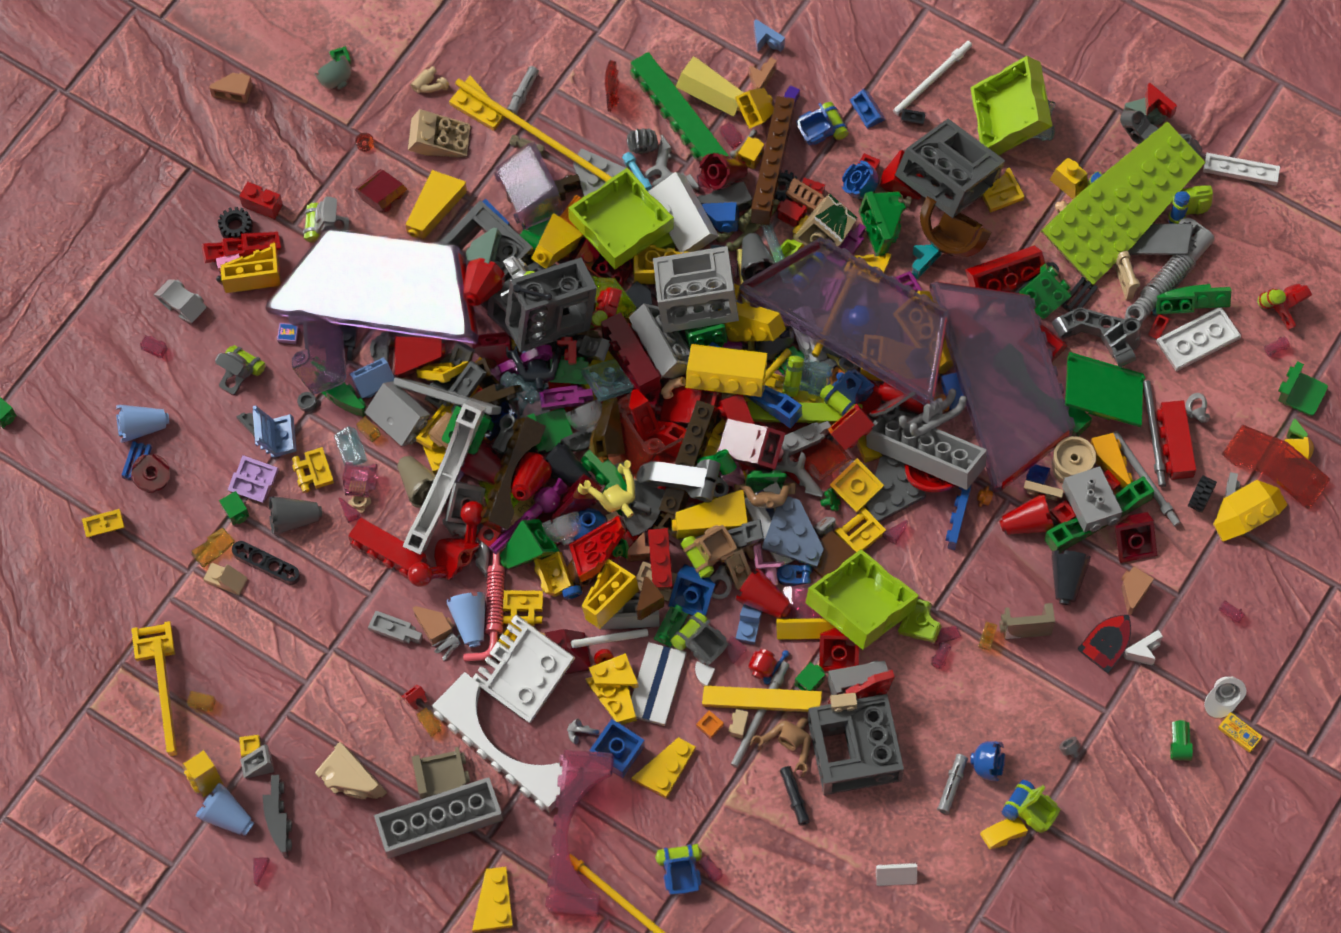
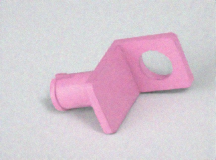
M761 543L754 545L756 568L765 569V575L775 586L778 585L776 568L783 566L785 561L763 562Z

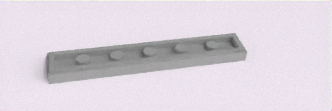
M394 378L393 384L398 387L461 406L468 400L487 407L485 411L487 414H500L502 407L407 378Z

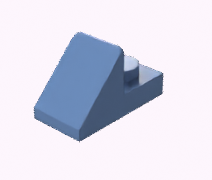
M757 19L754 21L757 52L765 43L772 49H777L781 52L785 48V37Z
M743 605L736 641L755 645L762 611Z

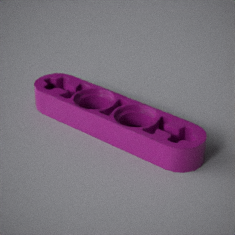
M541 345L519 355L525 369H528L529 361L540 359L548 361L552 359V347L550 345ZM513 359L497 365L504 381L519 374Z

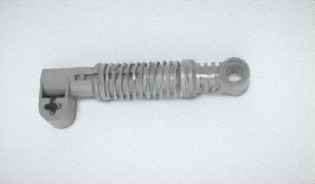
M1184 218L1179 222V224L1193 225L1191 236L1194 233L1195 235L1191 237L1188 255H1173L1165 266L1160 269V272L1144 287L1137 301L1127 308L1124 319L1136 316L1141 327L1145 318L1156 308L1157 296L1177 288L1195 267L1199 257L1214 242V235L1191 218Z

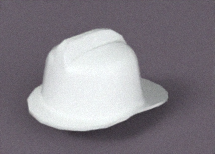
M1233 676L1218 679L1214 684V688L1205 699L1204 707L1206 712L1215 718L1228 716L1246 696L1247 689L1245 684Z

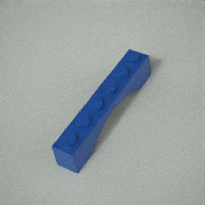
M712 342V343L709 345V346H712V347H719V346L716 345L714 342ZM766 385L762 397L744 395L790 429L803 415L801 404L787 394L780 393Z

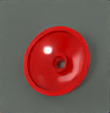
M908 464L905 465L906 478L917 489L937 493L947 491L956 486Z

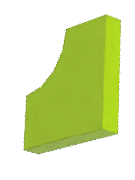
M917 600L915 610L902 620L898 630L900 635L935 643L942 626L931 617L932 605L929 601Z

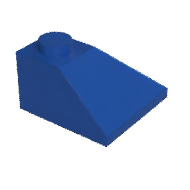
M684 564L677 574L668 607L679 605L685 613L694 616L696 612H699L706 617L715 588L714 582L709 577L701 578L696 573L695 568Z

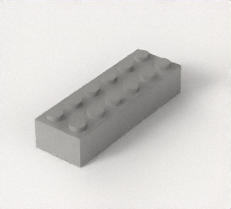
M901 413L889 422L881 415L874 421L873 429L867 435L868 448L967 490L986 467V449L936 428L915 437L910 433V428L903 429L899 425V417L903 415ZM903 415L906 417L907 421L912 419L906 415ZM925 423L917 424V429L924 426Z
M489 777L374 815L388 859L503 821Z

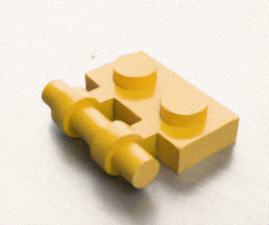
M323 447L305 452L306 460L300 461L299 456L292 458V467L298 476L297 483L303 493L310 491L309 484L313 482L316 489L334 483ZM309 467L311 475L305 476L304 469Z
M504 590L503 610L511 612V616H503V624H508L510 619L517 615V612H528V616L519 617L527 621L531 626L542 624L543 617L535 616V612H543V591Z

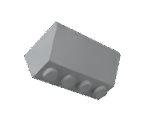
M649 304L641 305L629 319L632 323V328L640 337L641 344L648 351L649 358L654 362L662 377L674 379L687 373L690 349L680 331L663 333L659 307Z

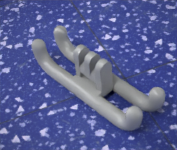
M952 388L949 390L948 396L944 401L941 398H937L935 401L930 402V404H926L923 413L907 421L905 416H900L899 425L903 429L910 428V433L913 436H921L958 416L964 410L967 398L961 396L956 408L943 415L942 411L948 408L955 399L956 390ZM922 421L927 423L924 426L917 429V424L921 423Z

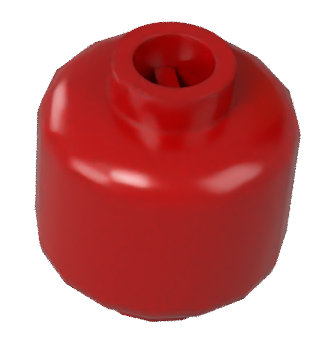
M760 649V651L753 653L748 664L749 670L753 672V677L762 680L763 677H770L773 674L777 660L772 652Z

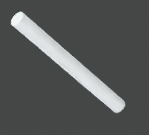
M641 629L572 640L571 645L572 648L646 637L648 636V630Z

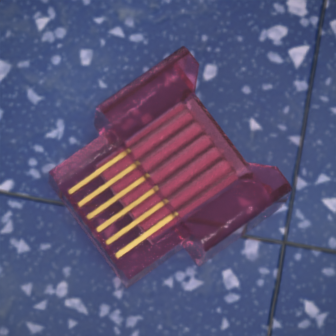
M345 462L342 476L345 495L369 497L370 490H375L378 465L358 466L353 465L351 462Z

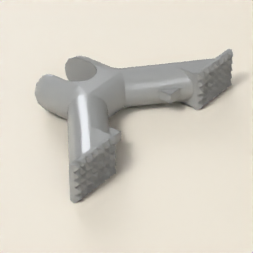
M662 134L660 135L661 139L656 165L649 168L645 173L647 178L655 174L661 175L659 179L652 183L653 187L673 174L667 168L668 159L671 158L669 154L671 146ZM691 174L687 175L686 178L692 189L699 192L698 183H696Z
M786 449L783 453L782 461L777 463L775 470H780L782 473L790 472L795 474L800 480V485L806 488L805 493L822 497L824 491L819 488L804 468L805 454L801 452L799 461L793 462L789 458L791 449ZM759 470L762 471V474L769 473L763 470Z
M443 518V525H445L452 536L459 534L460 537H463L465 535L466 524L445 521ZM481 523L477 525L476 536L484 526ZM492 532L491 534H484L485 538L487 540H492L494 537V532ZM476 537L480 544L478 551L475 553L477 557L475 561L476 566L487 577L490 548Z

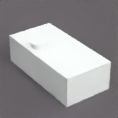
M675 172L648 191L674 217V229L669 234L679 252L699 251L719 237L685 175Z

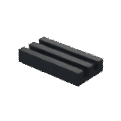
M1082 277L1071 290V297L1061 307L1069 312L1073 311L1074 305L1089 288V293L1076 309L1083 308L1097 291L1098 286H1093L1090 281L1087 282L1086 278ZM1084 285L1082 290L1078 293V295L1068 306V302L1072 299V297L1076 294L1080 287Z

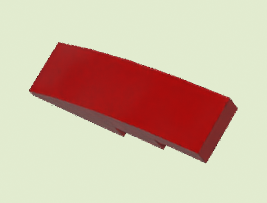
M278 231L241 234L240 238H223L218 243H203L202 251L205 263L216 262V258L235 254L245 258L254 254L253 251L258 249L262 251L269 248L270 244L275 243L276 249L280 250L281 244Z

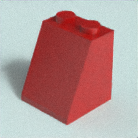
M396 337L394 378H404L416 373L418 369L428 364L439 363L441 357H444L445 343H442V338Z

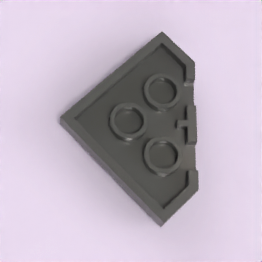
M887 455L880 457L875 474L884 484V487L867 503L866 507L879 523L926 498L924 491L917 489L907 480L905 475L906 464Z

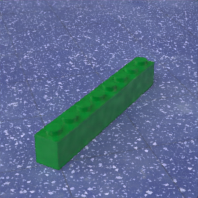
M649 52L630 62L632 78L638 80L642 91L648 93L652 104L658 106L662 117L668 119L672 130L678 132L682 143L690 148V152L695 159L701 162L703 157L710 153L729 156Z

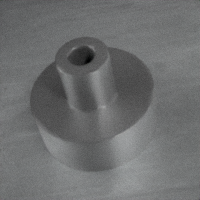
M1070 737L1064 740L1059 748L1063 755H1071L1072 758H1076L1079 755L1077 750L1081 744L1076 737Z

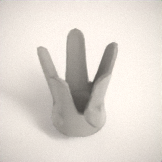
M450 633L446 639L432 645L436 646L442 643L435 649V653H439L450 646L443 656V661L450 656L453 650L461 645L458 640L460 635L456 637Z

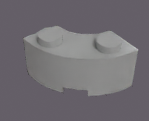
M168 279L154 294L170 311L175 309L180 313L179 317L190 323L207 308L203 303V298L186 290L179 280Z

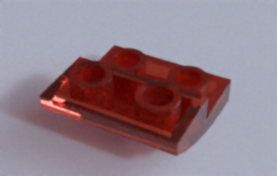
M609 60L605 73L606 106L609 112L612 111L613 106H617L619 96H617L619 90V79H617L619 70L617 69L616 61Z

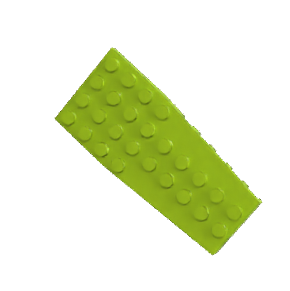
M1166 122L1103 175L1082 190L1041 232L1076 270L1093 285L1116 263L1119 253L1128 251L1172 202L1175 194L1180 192L1205 164V161Z

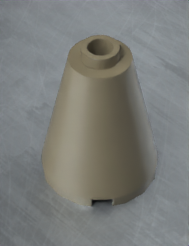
M404 456L399 460L397 468L410 503L416 508H421L436 475L414 457Z

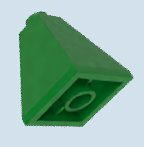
M540 519L523 520L502 551L500 561L506 569L516 568L534 562L535 559L548 557L556 552H560Z

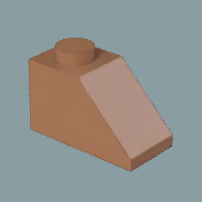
M231 73L211 84L209 88L214 98L247 104L253 84L251 77L247 74Z
M1133 567L1131 571L1127 570L1121 579L1123 581L1121 589L1129 615H1132L1154 578L1136 567Z
M418 606L412 608L417 621L432 645L446 639L450 633L453 634L452 628L454 625L449 617L445 618L442 612Z

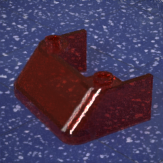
M630 393L618 400L625 454L619 455L623 462L626 460L630 461V472L637 479L640 467L646 463H674L683 438L681 437L666 446L658 438H651L644 442L627 417L632 414L629 408ZM650 394L644 395L651 402Z

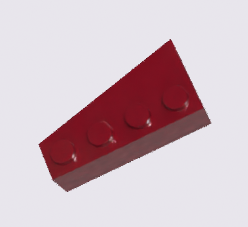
M620 312L602 321L603 339L611 343L608 351L633 387L638 389L643 395L660 388V379L662 377L659 370L652 365L651 359L646 355L622 313Z

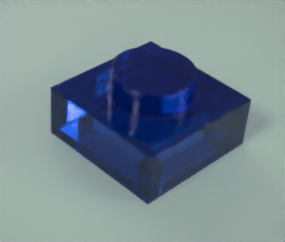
M1035 464L1029 469L1026 480L1045 485L1051 468Z

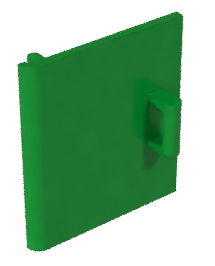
M1069 352L1067 357L1065 406L1086 411L1090 415L1107 420L1113 419L1141 427L1144 373L1123 367L1120 368L1117 365Z

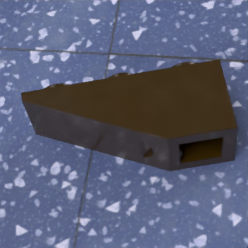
M617 397L605 400L602 403L593 436L594 452L597 458H610L625 454Z

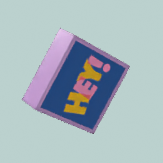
M280 323L277 342L296 344L299 325Z

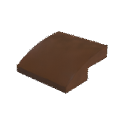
M831 530L820 540L824 548L817 568L812 567V569L823 578L825 575L838 569L856 551Z

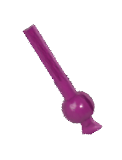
M558 478L554 487H542L535 493V504L489 546L494 554H498L507 545L521 521L534 520L542 512L552 513L557 510L561 501L560 495L568 492L567 485L563 480Z

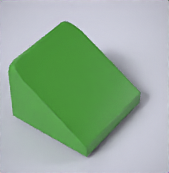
M1294 418L1286 437L1289 439H1304L1308 434Z

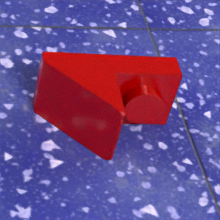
M1149 83L1145 93L1146 116L1155 108H1158L1162 115H1166L1170 119L1175 115L1177 105L1152 83Z

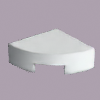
M697 661L695 672L703 686L709 685L715 668Z

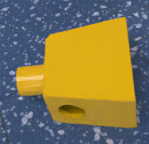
M764 88L749 90L735 97L749 129L764 123L773 114V99Z
M1067 158L1055 169L1050 181L1070 198L1074 199L1088 186V174L1078 166L1076 161Z

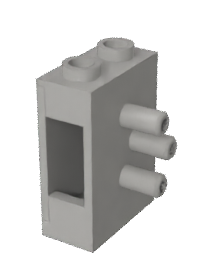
M394 381L383 383L365 413L401 446L411 445L416 441L420 430L427 425V419L430 414L402 388L393 384Z
M1100 466L1064 478L1062 488L1084 532H1093L1102 526H1111L1119 522L1122 510Z

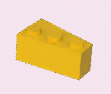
M275 243L270 244L269 248L259 251V249L253 251L254 254L245 258L239 257L220 265L225 293L280 286L279 259Z
M736 302L739 321L723 323L725 324L729 341H774L786 330L779 312L762 307L754 308L746 302L743 304Z
M607 559L602 572H599L594 587H591L582 604L585 619L601 629L639 591L636 576Z
M204 750L182 766L185 770L184 774L196 794L200 792L205 797L219 783L223 785L215 765Z

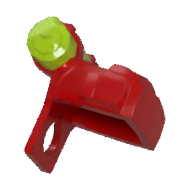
M1297 283L1285 288L1284 292L1274 288L1268 290V292L1265 291L1259 295L1257 302L1260 308L1263 309L1274 307L1286 328L1291 329L1296 324L1288 309L1312 296V293L1307 285Z
M608 287L600 292L596 301L598 306L592 314L590 330L601 327L602 321L616 315L622 290Z

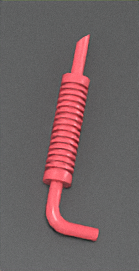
M501 551L498 554L493 553V563L487 568L485 633L490 635L489 648L482 653L464 654V661H485L487 656L493 657L490 651L497 643L498 635L503 633L505 568L500 566Z

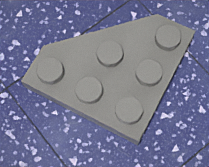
M582 148L578 153L580 157L611 177L626 169ZM573 162L574 170L580 178L581 190L584 196L596 191L606 183L581 165Z

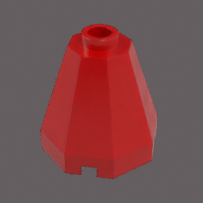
M483 258L469 262L463 292V299L467 304L471 306L481 305L502 289L505 284V280H503L505 273L495 262L490 261L488 264L484 262L485 259Z

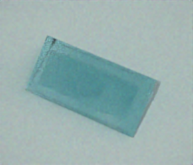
M347 426L334 435L345 468H350L367 461L355 428Z

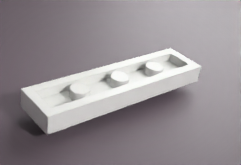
M1207 153L1203 172L1276 186L1280 166Z

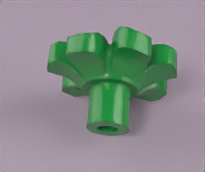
M828 488V491H825L826 498L820 501L821 506H831V510L837 512L839 511L841 501L837 498L836 492L832 488Z

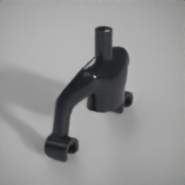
M555 343L556 352L550 369L548 362L540 359L529 361L526 371L517 353V346H515L513 351H509L508 347H506V356L509 359H513L524 382H536V391L543 392V382L555 379L561 356L565 354L567 346L558 347L557 343Z

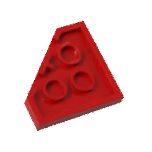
M619 515L569 544L578 576L582 582L600 572L626 530Z
M893 670L874 674L868 677V680L862 686L860 683H857L845 690L846 693L844 694L856 693V699L887 694L895 678Z

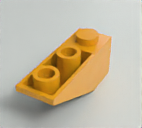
M1114 433L1092 438L1090 444L1096 452L1095 463L1103 471L1109 470L1121 483L1120 487L1124 489L1133 482L1131 474L1127 473V462L1125 456H1122L1120 453L1121 444L1119 439L1115 438Z

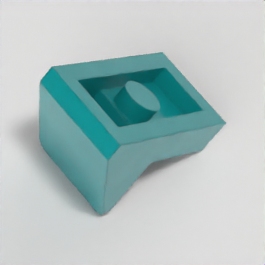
M933 245L913 246V255L918 258L912 265L913 276L918 280L942 255V252Z

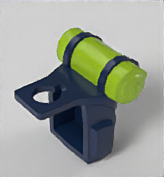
M849 370L839 378V382L834 386L831 384L825 386L821 390L820 397L824 399L826 404L831 405L843 416L856 404L870 398L875 385L857 370Z

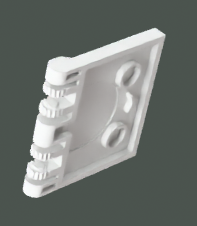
M515 615L511 622L522 629V631L511 624L508 625L507 629L518 636L516 640L513 641L504 634L500 637L501 640L511 646L510 649L497 641L490 654L501 662L498 664L487 656L485 659L486 663L494 667L495 671L491 674L486 668L480 666L478 671L487 677L488 680L478 673H475L472 679L493 697L531 723L575 657L535 629L527 621Z

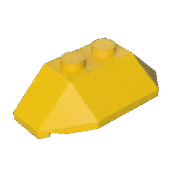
M1255 480L1223 499L1213 525L1221 541H1226L1247 533L1279 515L1287 506V503L1278 487Z

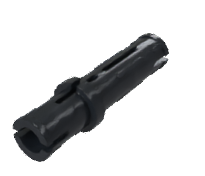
M786 766L781 768L779 772L791 801L790 807L794 810L798 825H806L811 820L805 807L806 802L800 794L792 767Z

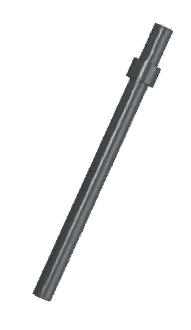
M1146 380L1143 382L1155 458L1154 471L1157 474L1159 487H1165L1166 466L1162 459L1151 381Z

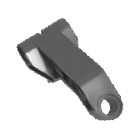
M1127 110L1121 114L1120 122L1123 128L1137 144L1142 143L1159 129L1149 122L1142 111ZM1180 134L1196 153L1200 155L1202 147L1198 141L1193 139L1190 134Z
M1078 308L1057 317L1052 322L1060 339H1065L1081 332L1101 337L1110 355L1120 368L1136 361L1133 350L1137 349L1141 344L1140 322L1136 318L1121 319L1092 310ZM1079 318L1085 319L1083 321H1077V319ZM1104 325L1110 326L1109 328H1103Z
M702 460L696 467L650 462L642 465L637 473V481L639 483L654 488L659 486L679 488L687 491L691 498H696L705 503L725 496L729 489L726 481L718 478L721 463L714 460Z

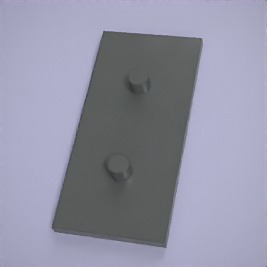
M1152 224L1128 252L1130 255H1188L1193 225Z

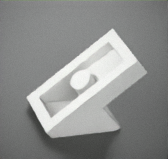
M1157 630L1127 648L1124 658L1153 665L1155 657L1151 651L1161 645L1163 636L1160 631Z

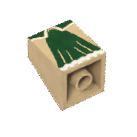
M829 194L819 203L793 238L805 246L817 240L820 248L815 251L827 257L843 242L858 217Z

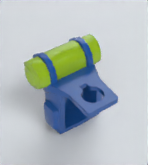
M820 102L818 103L820 106L819 110L809 111L796 120L798 128L809 146L816 145L831 135L836 140H841L849 134L847 126L843 123L838 109L833 102H827L823 105Z
M687 844V846L675 848L666 847L657 850L655 859L657 864L664 866L666 870L664 883L669 894H681L699 890L701 873L696 869V861L701 859L702 850L698 844Z

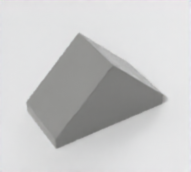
M263 745L240 759L244 778L275 772L268 745Z

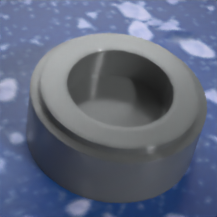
M304 392L297 399L299 408L304 412H310L317 406L316 397L311 392Z

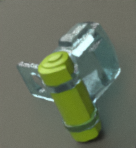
M809 355L805 359L799 356H790L786 365L787 370L782 393L794 397L801 390L820 396L821 390L831 384L833 367L820 361L811 362L809 361Z

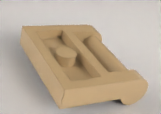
M1123 251L1118 254L1115 270L1125 299L1130 300L1134 298L1135 291H1137L1140 283L1132 269L1129 252Z

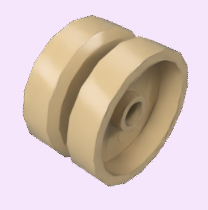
M1071 436L1061 440L1057 444L1052 457L1051 469L1054 476L1063 483L1066 477L1093 469L1096 462L1094 447L1081 437Z

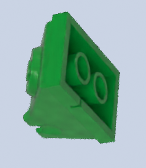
M867 192L859 208L860 218L866 227V233L876 256H884L888 253L891 244L896 243L902 226L900 217L906 210L905 204L898 201L899 198H902L900 192Z

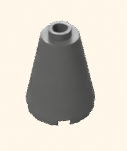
M754 233L746 235L742 240L741 277L745 282L776 264L761 237ZM775 274L760 282L756 286L769 283L775 278Z
M276 496L269 497V510L271 514L269 518L273 535L319 522V518L322 517V507L318 506L317 502Z

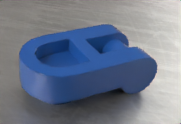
M780 566L777 570V580L786 586L810 587L812 566ZM796 574H802V578H796Z

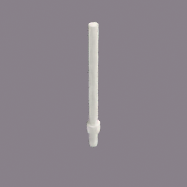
M967 41L959 49H955L951 53L950 58L893 109L894 114L899 115L903 109L909 106L956 61H960L964 57V53L973 46L972 43Z

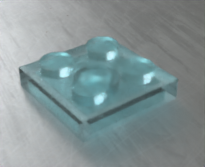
M616 359L582 369L581 374L599 402L632 392L633 385Z

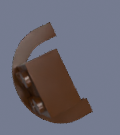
M927 196L921 208L920 224L925 237L936 249L953 257H969L977 254L985 247L992 232L983 228L982 224L961 212L953 218L944 212L939 225L932 229L931 215L937 201Z

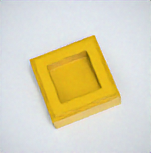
M260 735L239 737L242 758L261 747Z

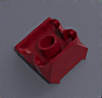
M379 169L355 188V191L365 203L376 211L388 212L392 208L391 202L395 199H400L404 192L408 190L400 181L382 169Z

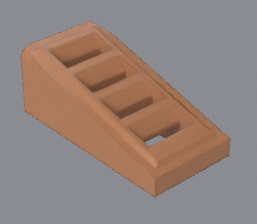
M795 178L785 193L801 207L805 205L807 212L810 214L826 198ZM798 187L799 190H798L797 194H795L794 192H795L796 188Z

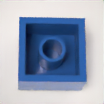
M611 719L589 750V754L592 759L621 778H624L644 749L645 740Z

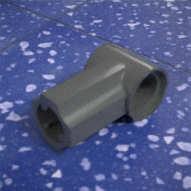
M510 414L501 418L499 423L501 430L492 446L494 451L502 455L506 454L508 449L506 445L509 438L513 435V425L517 420Z

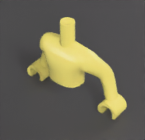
M626 460L624 466L622 464L618 466V472L625 476L627 491H624L617 484L608 488L602 494L593 488L588 480L585 481L584 486L579 484L578 492L585 495L589 492L608 512L612 513L621 509L628 518L634 515V512L628 506L635 500V483L630 472V461Z

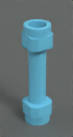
M631 152L625 153L622 156L625 165L630 167L648 192L652 189L649 179H645L635 163V156Z

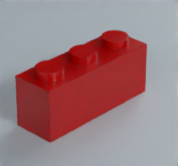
M668 528L648 530L652 582L659 591L673 589Z

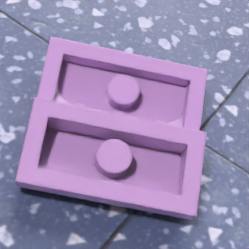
M242 456L237 472H234L228 491H236L239 495L264 503L276 479L279 468Z

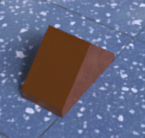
M644 576L637 606V620H643L664 607V596L650 578Z

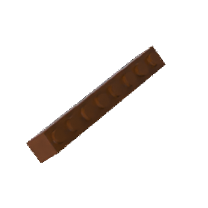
M776 97L751 208V223L770 225L794 115L795 98Z

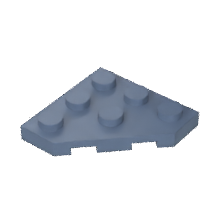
M788 496L782 506H778L775 510L762 549L817 568L824 548L800 500Z

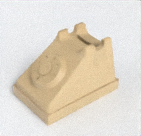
M341 742L334 747L335 750L315 772L319 778L322 777L326 787L330 788L334 793L344 792L345 795L357 799H366L367 797L377 799L379 797L382 798L387 793L356 756Z

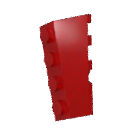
M1034 245L965 270L969 286L1007 292L1016 288V285L1022 281H1027L1038 274L1040 267L1045 264L1042 251ZM972 291L980 309L986 307V304L992 300L995 301L1001 297L1000 295Z

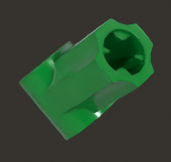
M727 449L720 450L711 456L700 457L697 460V464L706 459L721 463L719 472L722 475L730 474L737 468Z
M1185 720L1172 722L1171 760L1192 761L1193 746L1190 743V723Z

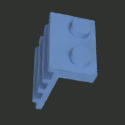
M253 406L255 445L260 446L262 450L265 449L267 454L271 453L272 458L296 452L294 417L289 414L273 419L259 407Z

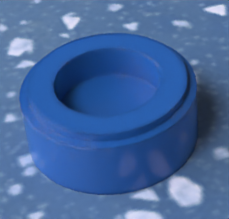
M579 585L568 587L562 591L564 599L577 598L583 593Z

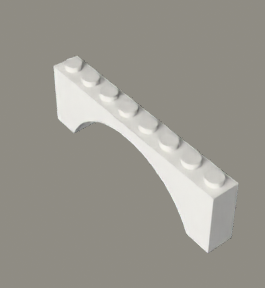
M471 400L463 404L442 463L428 495L409 530L403 547L418 554H422L427 549L487 407Z
M464 672L432 705L433 715L440 722L444 720L452 733L455 735L457 733L463 737L462 741L467 746L476 748V753L485 760L487 758L492 762L491 766L497 772L502 771L506 775L505 778L512 785L516 783L521 788L520 791L527 798L532 797L535 800V805L543 811L545 809L550 813L582 779L581 772L567 760L550 765H531L511 759L497 750L486 738L478 722L477 704L481 691L480 686Z

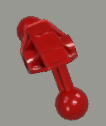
M469 501L461 509V518L466 523L465 539L446 538L437 542L434 555L437 567H430L424 562H417L409 568L408 579L414 586L424 587L432 579L436 578L451 580L458 572L462 571L464 566L471 562L474 553L480 547V544L476 542L477 525L481 523V513L484 509L481 503Z

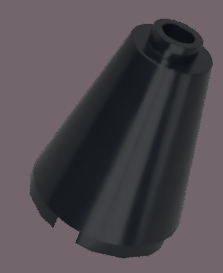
M563 440L545 458V461L551 465V477L556 480L558 478L562 479L570 487L583 474L590 479L592 477Z
M1059 550L1052 551L1051 555L1055 599L1061 605H1071V602H1075L1091 556L1086 557L1084 553L1067 550L1063 554H1059Z

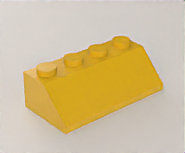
M691 344L685 388L762 397L765 389L767 353Z

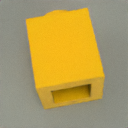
M748 136L738 152V160L744 161L747 167L754 170L764 154L765 144L757 138L753 139Z

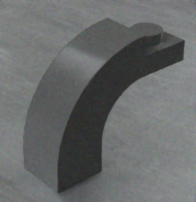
M458 341L455 344L449 362L453 363V367L464 361L470 362L475 349ZM461 373L450 378L451 380L445 383L435 380L430 386L449 391ZM428 395L424 399L439 408L444 401Z

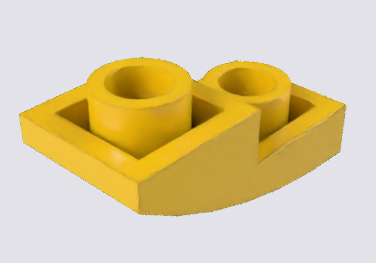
M1018 816L1015 820L1006 819L983 830L980 835L988 848L994 849L1007 845L1011 839L1026 836L1028 830Z

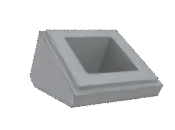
M825 517L815 524L813 528L820 538L825 536L835 528L836 519L834 517Z

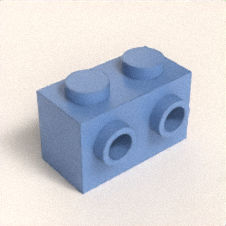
M384 358L350 373L354 386L362 398L372 397L383 383L394 381V375Z

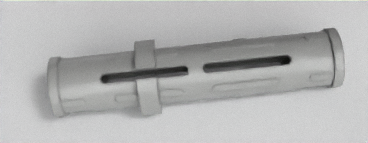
M528 67L521 84L512 95V100L507 110L517 115L521 105L525 103L526 95L539 74V70L536 67Z
M956 754L952 769L948 772L949 778L937 810L941 813L949 814L960 780H963V771L968 761V757Z

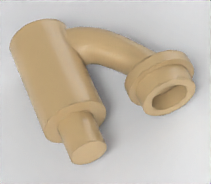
M432 66L429 70L425 69L410 86L417 93H430L440 89L447 90L450 84L444 77L437 79V84L428 85L434 79L433 75L437 72Z

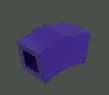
M790 85L784 97L795 98L796 103L800 96V90Z

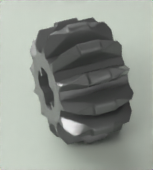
M649 128L636 129L627 135L629 151L634 154H648V152H653L657 148L658 139L654 130Z

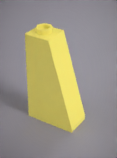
M693 56L682 71L676 87L732 116H735L737 111L741 112L735 97L743 92Z

